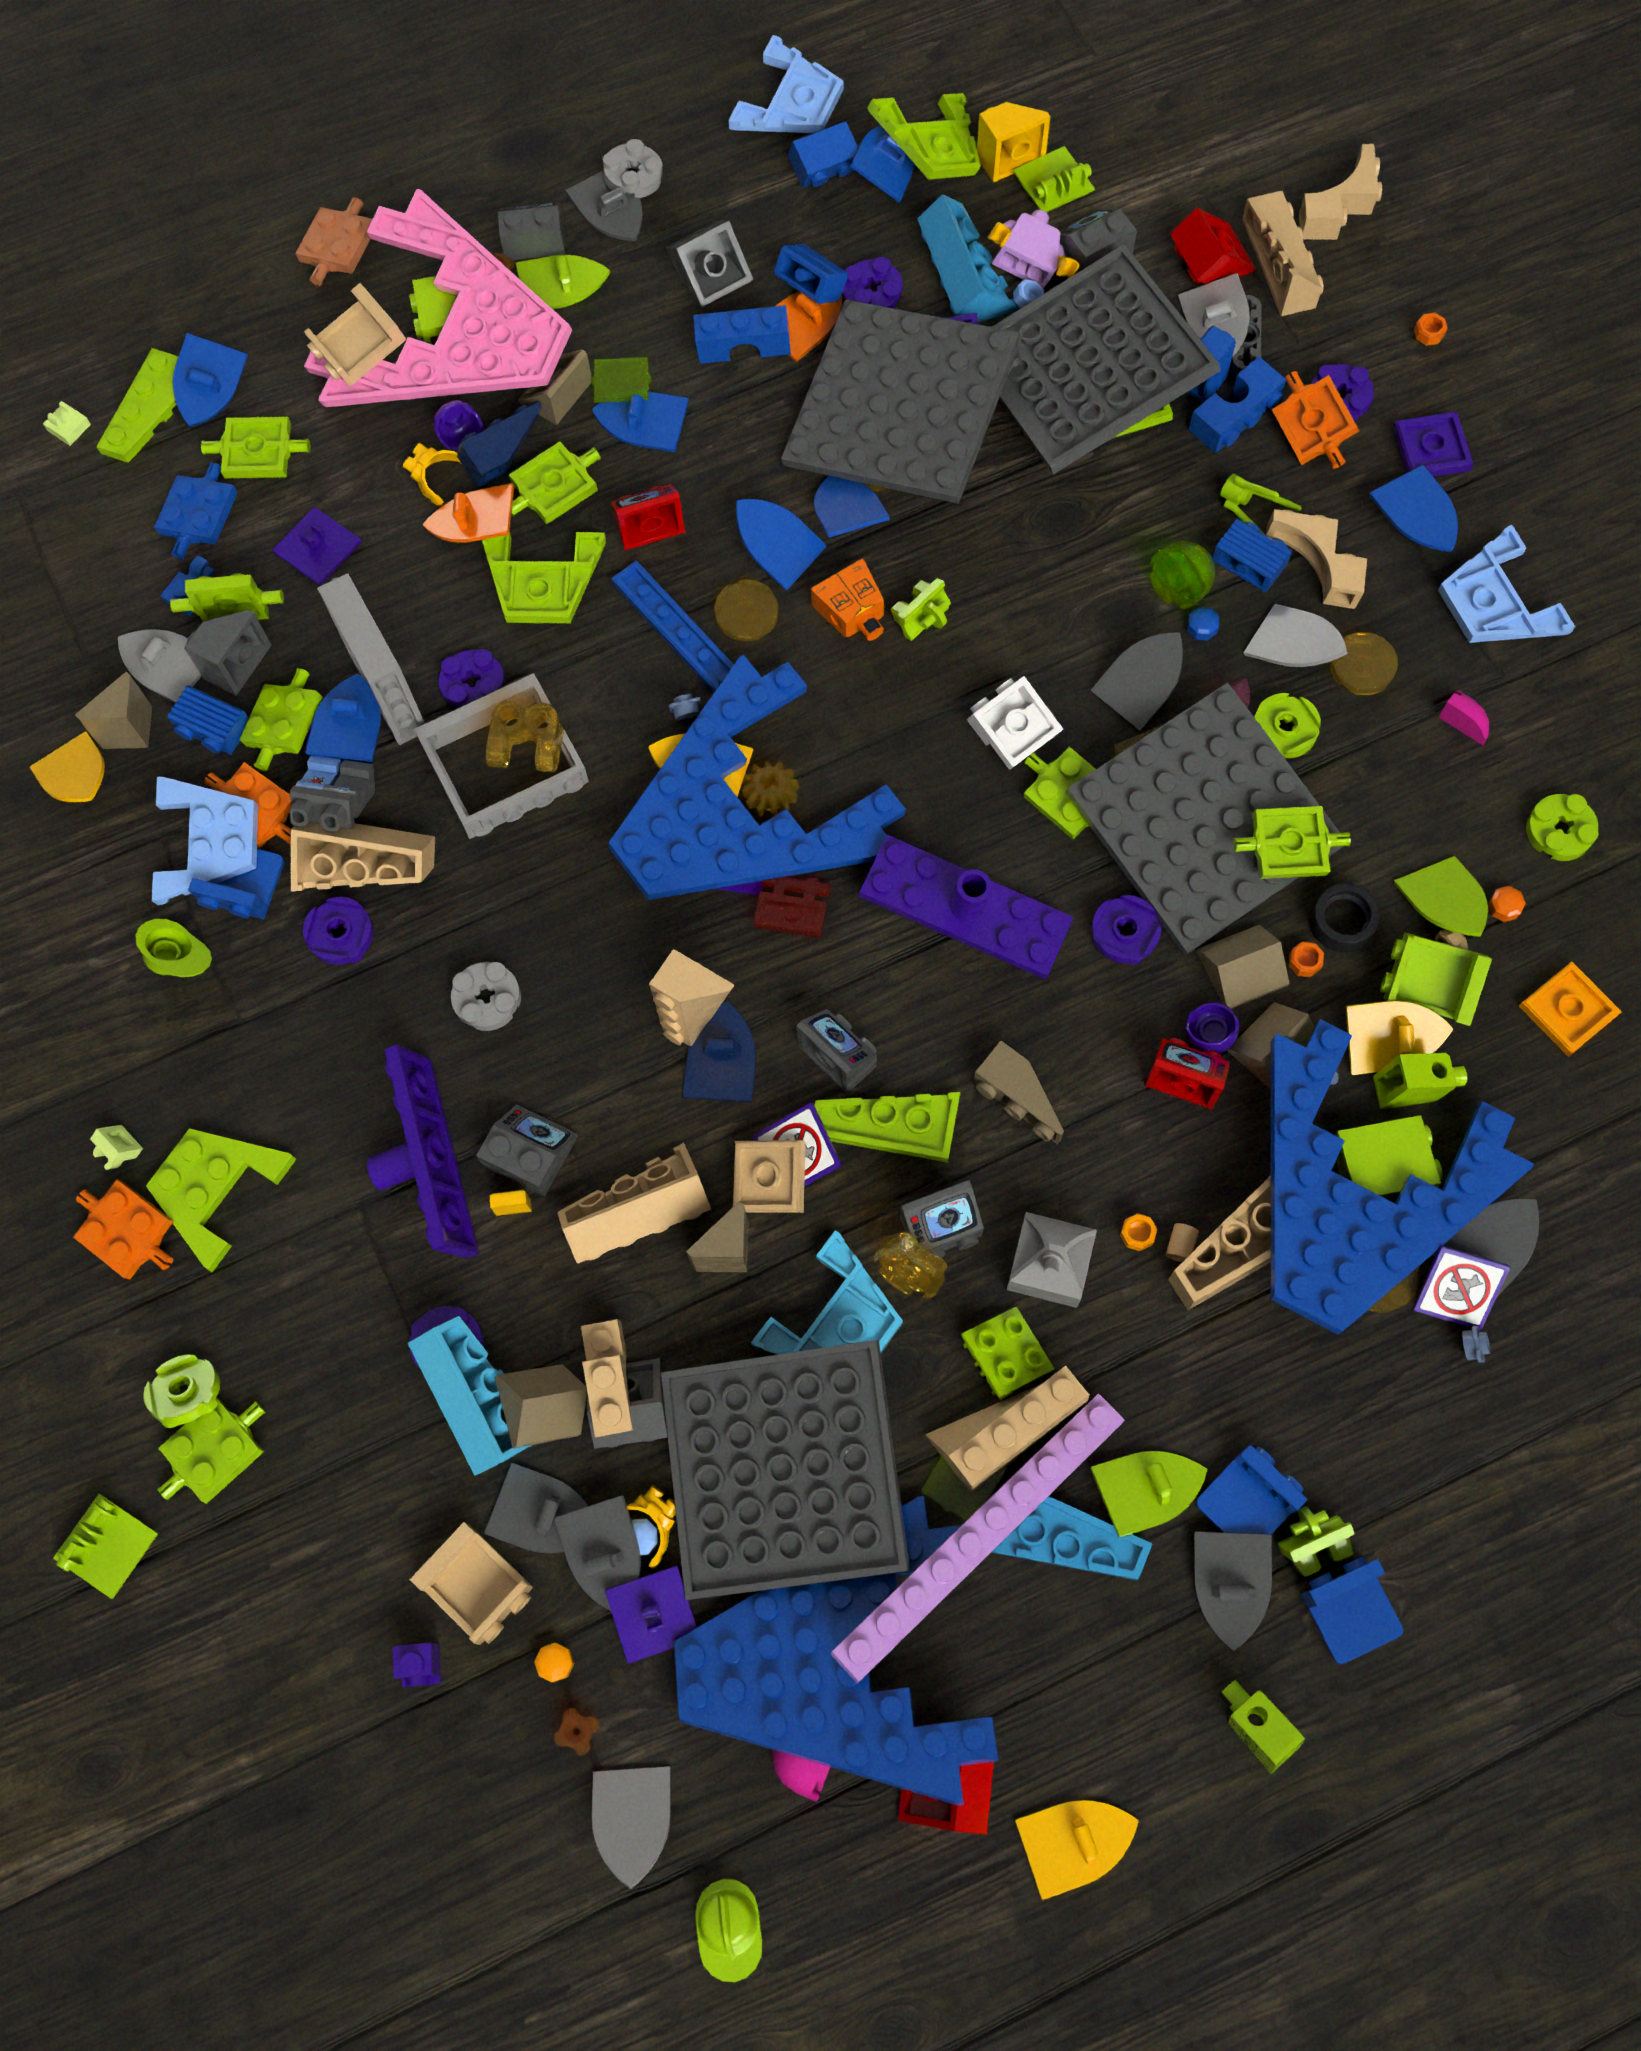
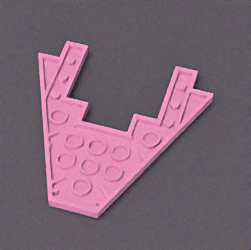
M416 189L406 213L379 206L367 230L369 237L372 240L443 260L433 283L438 290L457 295V298L435 345L408 337L396 364L382 360L351 387L342 378L336 381L324 367L328 361L324 357L319 361L311 351L304 367L309 373L328 378L318 401L324 407H336L548 385L572 332L570 325L420 189Z

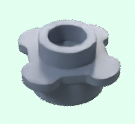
M686 694L674 698V703L669 705L670 713H674L675 720H685L700 714L699 706L701 705L700 697L693 698L692 694Z
M1472 1326V1330L1462 1332L1467 1360L1478 1359V1362L1482 1363L1485 1362V1355L1490 1354L1487 1332H1480L1479 1326Z

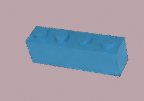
M942 194L918 218V222L922 229L921 236L928 244L932 254L931 261L940 274L941 286L947 292L950 299L952 312L955 316L977 313L978 322L1018 311L1020 307L1014 302V298L1010 300L1004 291L1008 287L1004 277L998 276L990 266V263L993 261L990 252L981 243L976 241L980 235L963 204Z

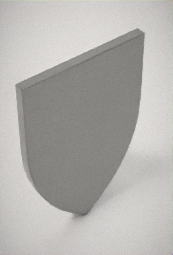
M1238 273L1178 295L1185 319L1199 338L1211 326L1226 331L1235 338L1236 344L1232 358L1243 344L1250 323L1249 305Z
M1274 604L1243 652L1245 656L1289 667L1320 665L1348 654L1342 635L1332 623L1316 614L1279 604Z
M148 629L127 633L118 637L119 652L129 673L141 685L173 702L178 701L182 691H185V686L194 687L201 677L200 672L184 649L188 638L166 630Z
M670 1766L593 1772L592 1828L595 1842L603 1861L610 1871L623 1884L632 1889L651 1870L667 1840L671 1816Z

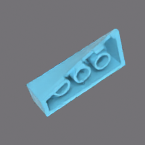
M460 1316L432 1328L408 1343L474 1476L530 1447L525 1446L513 1449L495 1380L497 1375L504 1373L501 1369L497 1371L486 1359L488 1352Z

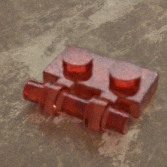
M784 876L763 880L762 886L774 888V892L760 891L753 922L754 927L821 938L827 902L817 901L815 898L816 895L829 897L831 884L819 882L818 878L808 877L805 880ZM787 890L804 893V897L786 896L785 893Z

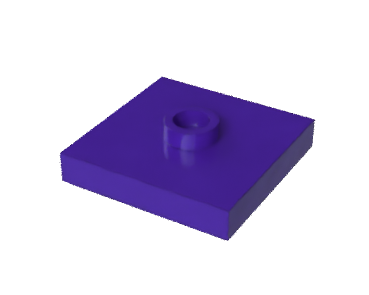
M1457 411L1395 421L1393 430L1406 473L1421 465H1424L1433 477L1471 471L1474 464Z

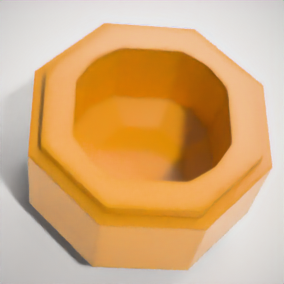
M1137 1213L1125 1219L1120 1236L1127 1248L1142 1251L1153 1245L1157 1228L1151 1217Z
M558 1643L542 1647L534 1661L538 1675L552 1683L567 1678L574 1665L570 1649Z

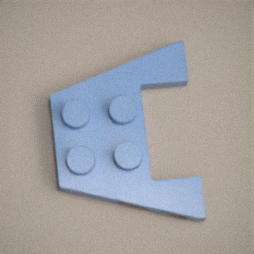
M773 35L763 53V63L787 70L768 109L738 101L728 120L729 129L792 133H816L824 130L844 90L843 80L818 63L814 62L811 64L801 57L800 51L794 47L789 49L782 44L781 38Z
M1513 525L1504 529L1500 536L1494 541H1490L1472 560L1469 559L1441 583L1438 589L1469 643L1567 635L1575 628L1561 603L1534 614H1529L1499 564L1523 555L1526 550V546Z
M157 777L156 806L161 810L190 808L187 870L153 872L152 902L156 905H163L168 903L170 898L181 894L185 896L191 894L188 888L192 878L217 884L256 869L258 804L254 800L165 777Z

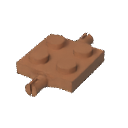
M353 197L345 211L320 207L295 254L299 262L316 267L309 278L314 285L318 284V286H321L328 272L341 271L353 274L371 239L367 234V230L373 220L372 218L358 216L364 205L360 199Z

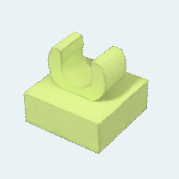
M62 401L59 403L57 410L53 414L49 413L48 419L43 423L48 432L69 446L91 425L86 416Z
M122 1125L98 1128L90 1138L96 1145L93 1151L94 1157L106 1156L109 1159L104 1166L106 1170L118 1168L123 1161L136 1159L143 1149Z

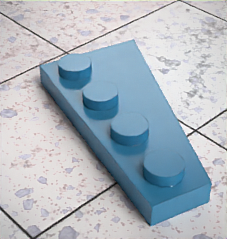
M1048 1496L991 1553L1138 1580L1152 1543L1132 1534L1119 1538L1113 1525Z

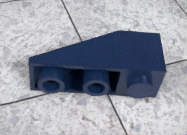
M540 402L530 407L529 405H523L513 413V416L505 420L502 418L496 419L488 425L486 430L479 434L472 432L461 440L457 458L478 488L505 474L538 420L542 407Z

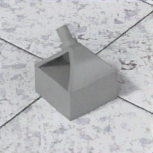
M1026 1212L1007 1290L1077 1308L1082 1298L1097 1230Z

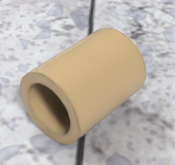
M1174 1224L1166 1256L1172 1260L1183 1262L1193 1252L1199 1231L1186 1224Z

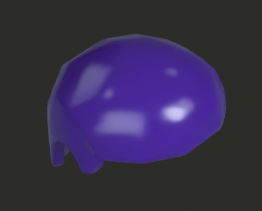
M461 400L451 401L442 405L434 415L433 429L435 434L449 451L458 453L460 442L466 435L472 432L479 434L484 431L483 422L478 413L471 405Z
M1218 1002L1204 1003L1189 1012L1185 1031L1195 1049L1202 1052L1214 1051L1220 1054L1228 1050L1235 1043L1239 1033V1020L1234 1012L1225 1005Z

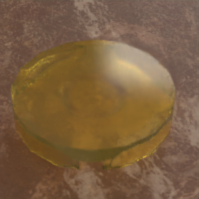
M744 579L738 581V584H733L732 586L729 584L722 589L716 598L714 612L717 625L725 635L734 640L748 642L761 639L771 632L777 623L779 607L776 597L767 585L759 581Z
M1357 632L1344 637L1343 640L1348 654L1330 661V670L1335 681L1340 686L1343 684L1346 688H1349V692L1357 695H1372L1384 690L1392 681L1398 669V657L1393 646L1383 637L1374 633Z

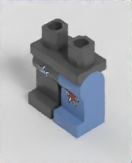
M311 755L307 761V772L302 780H299L290 790V818L292 825L304 827L311 822L321 824L328 831L337 832L341 827L351 829L355 824L354 818L360 815L375 793L373 764L344 760L341 764L340 759Z

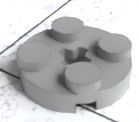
M631 139L626 144L619 145L604 155V181L610 190L619 187L624 194L625 192L635 193V198L645 197L659 188L663 164L655 151L644 146L642 141ZM630 168H634V169H637L638 172H635V171H633V170H631V171H627V170L630 169Z
M476 963L464 969L463 972L456 974L452 981L451 1003L455 1013L462 1022L475 1027L477 1030L491 1031L505 1026L513 1018L512 1015L516 1011L517 1006L519 1008L521 1002L519 984L515 976L502 963ZM482 990L495 991V994L490 996L491 1002L485 1004L482 999L477 1000V996L481 994Z

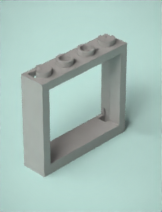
M349 574L332 578V581L317 589L361 677L369 684L380 707L382 716L398 745H401L417 737L414 729L424 725V720L401 668Z
M534 673L414 729L469 839L475 836H484L490 833L494 827L504 822L516 821L525 812L536 807H545L555 798L565 793H574L589 782L582 761ZM536 703L570 768L469 816L436 750Z

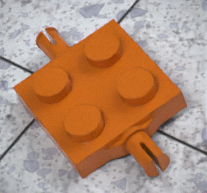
M1291 372L1296 384H1294L1289 374L1285 379H1287L1286 381L1293 393L1286 401L1274 407L1272 411L1298 460L1303 465L1319 455L1326 454L1333 469L1339 467L1334 456L1337 457L1342 466L1345 463V459L1341 455L1338 446L1342 441L1359 432L1356 423L1329 375L1314 384L1304 386L1298 372Z
M245 762L227 782L223 781L213 772L208 774L214 782L206 777L204 784L213 790L251 799L258 804L257 849H261L275 835H278L291 845V828L285 825L291 808L289 793Z
M116 1180L100 1200L89 1193L88 1190H83L79 1193L83 1197L77 1196L76 1201L88 1209L90 1213L73 1238L126 1279H131L139 1267L149 1259L162 1270L170 1267L167 1263L172 1264L173 1258L161 1250L159 1246L163 1235L174 1222L172 1219L120 1180Z

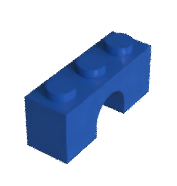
M786 305L694 315L695 343L700 364L730 361V350L741 344L756 346L760 351L761 357L791 354Z
M1258 357L1237 374L1232 394L1241 402L1230 403L1223 400L1216 393L1213 394L1193 411L1189 431L1216 454L1225 445L1227 447L1231 446L1239 437L1240 432L1246 427L1252 428L1255 426L1265 411L1268 409L1272 410L1281 403L1284 398L1283 389L1287 379L1262 358Z

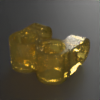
M512 700L499 703L492 712L487 740L486 763L488 767L507 768L512 745L520 744L524 741H534L537 743L535 753L537 771L556 772L559 764L564 727L554 707L547 703H536L531 707H523L518 702ZM518 719L515 724L506 726L510 720ZM548 721L550 722V724L547 727L542 729L538 728L540 724Z

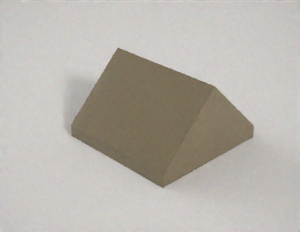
M580 349L561 354L548 385L528 387L517 401L522 406L529 405V407L540 402L542 407L539 415L557 425L592 382L587 353Z
M127 672L122 674L75 714L102 749L149 747L152 705Z
M1261 925L1198 948L1196 951L1222 1004L1230 1009L1289 986L1281 941Z
M1274 1002L1227 1051L1270 1089V1042L1274 1035L1278 1033L1306 1047L1315 1026L1307 1013Z
M740 1201L686 1251L691 1266L696 1272H747L749 1223L745 1206Z
M563 1364L500 1374L495 1377L513 1449L581 1435L587 1387Z

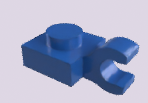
M198 555L191 562L188 575L179 571L160 595L164 602L170 605L171 599L189 598L185 592V580L197 579L202 576L212 577L215 571L208 566L209 562ZM183 611L182 613L190 617L193 612Z

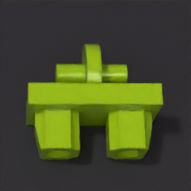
M936 578L931 584L921 580L913 588L912 595L914 600L910 604L898 601L891 608L894 621L901 626L904 637L910 641L931 625L942 628L947 623L944 613L949 609L951 602L944 591L945 583L941 579Z
M1304 1506L1298 1510L1300 1521L1290 1525L1294 1535L1277 1543L1281 1553L1292 1561L1298 1572L1303 1576H1309L1321 1568L1316 1556V1552L1326 1548L1330 1558L1334 1561H1340L1352 1556L1353 1550L1349 1537L1355 1535L1352 1525L1349 1522L1345 1524L1338 1515L1329 1519L1324 1510L1313 1515L1310 1509Z

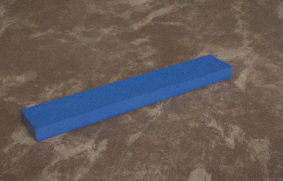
M637 560L612 577V584L707 687L715 693L734 666L728 657Z

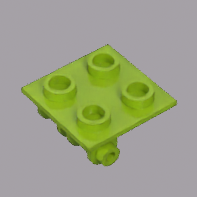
M1065 146L1013 169V173L1038 209L1046 213L1095 191V188L1088 180V176L1092 174L1089 164H1077Z
M1017 1307L961 1334L965 1341L963 1347L967 1348L973 1359L976 1360L974 1363L975 1367L980 1366L982 1369L980 1375L981 1377L986 1376V1380L993 1390L991 1392L992 1395H997L1000 1400L1011 1395L1012 1391L1054 1370L1053 1365Z
M98 1494L53 1559L57 1561L55 1563L57 1566L65 1571H72L113 1599L158 1533L101 1494Z

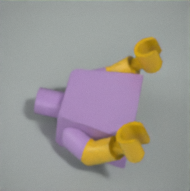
M1035 210L1032 215L1022 213L1017 221L1008 220L1003 224L997 222L987 237L990 240L992 239L994 243L1000 244L1001 247L993 259V265L1023 280L1036 281L1043 289L1055 272L1057 276H1067L1070 278L1077 273L1080 266L1076 260L1065 256L1063 247L1060 244L1061 233L1057 228L1047 224L1049 216L1042 210Z

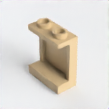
M361 283L351 290L358 300L354 305L318 335L315 336L309 328L304 331L311 341L307 346L319 361L324 357L328 361L324 365L336 381L342 378L349 387L407 340L395 322Z
M465 1522L460 1525L410 1579L421 1591L426 1592L470 1636L469 1639L474 1644L481 1645L484 1641L489 1644L500 1634L504 1628L501 1622L511 1611L517 1614L531 1599L528 1593L533 1588L471 1525Z

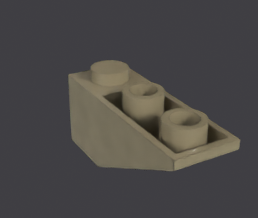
M1000 1041L976 1070L974 1076L976 1089L984 1097L990 1100L995 1098L1005 1105L1004 1110L1014 1119L1019 1121L1024 1119L1032 1125V1130L1038 1137L1047 1142L1052 1140L1058 1145L1064 1130L1030 1062L1007 1044Z

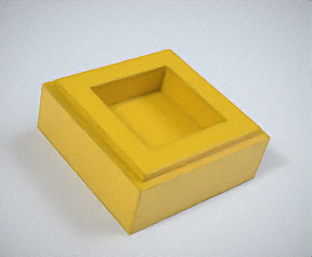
M524 1190L490 1195V1208L496 1216L532 1212L531 1199Z

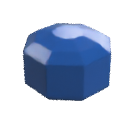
M1198 607L1189 614L1187 632L1195 640L1208 641L1217 634L1219 615L1212 608Z

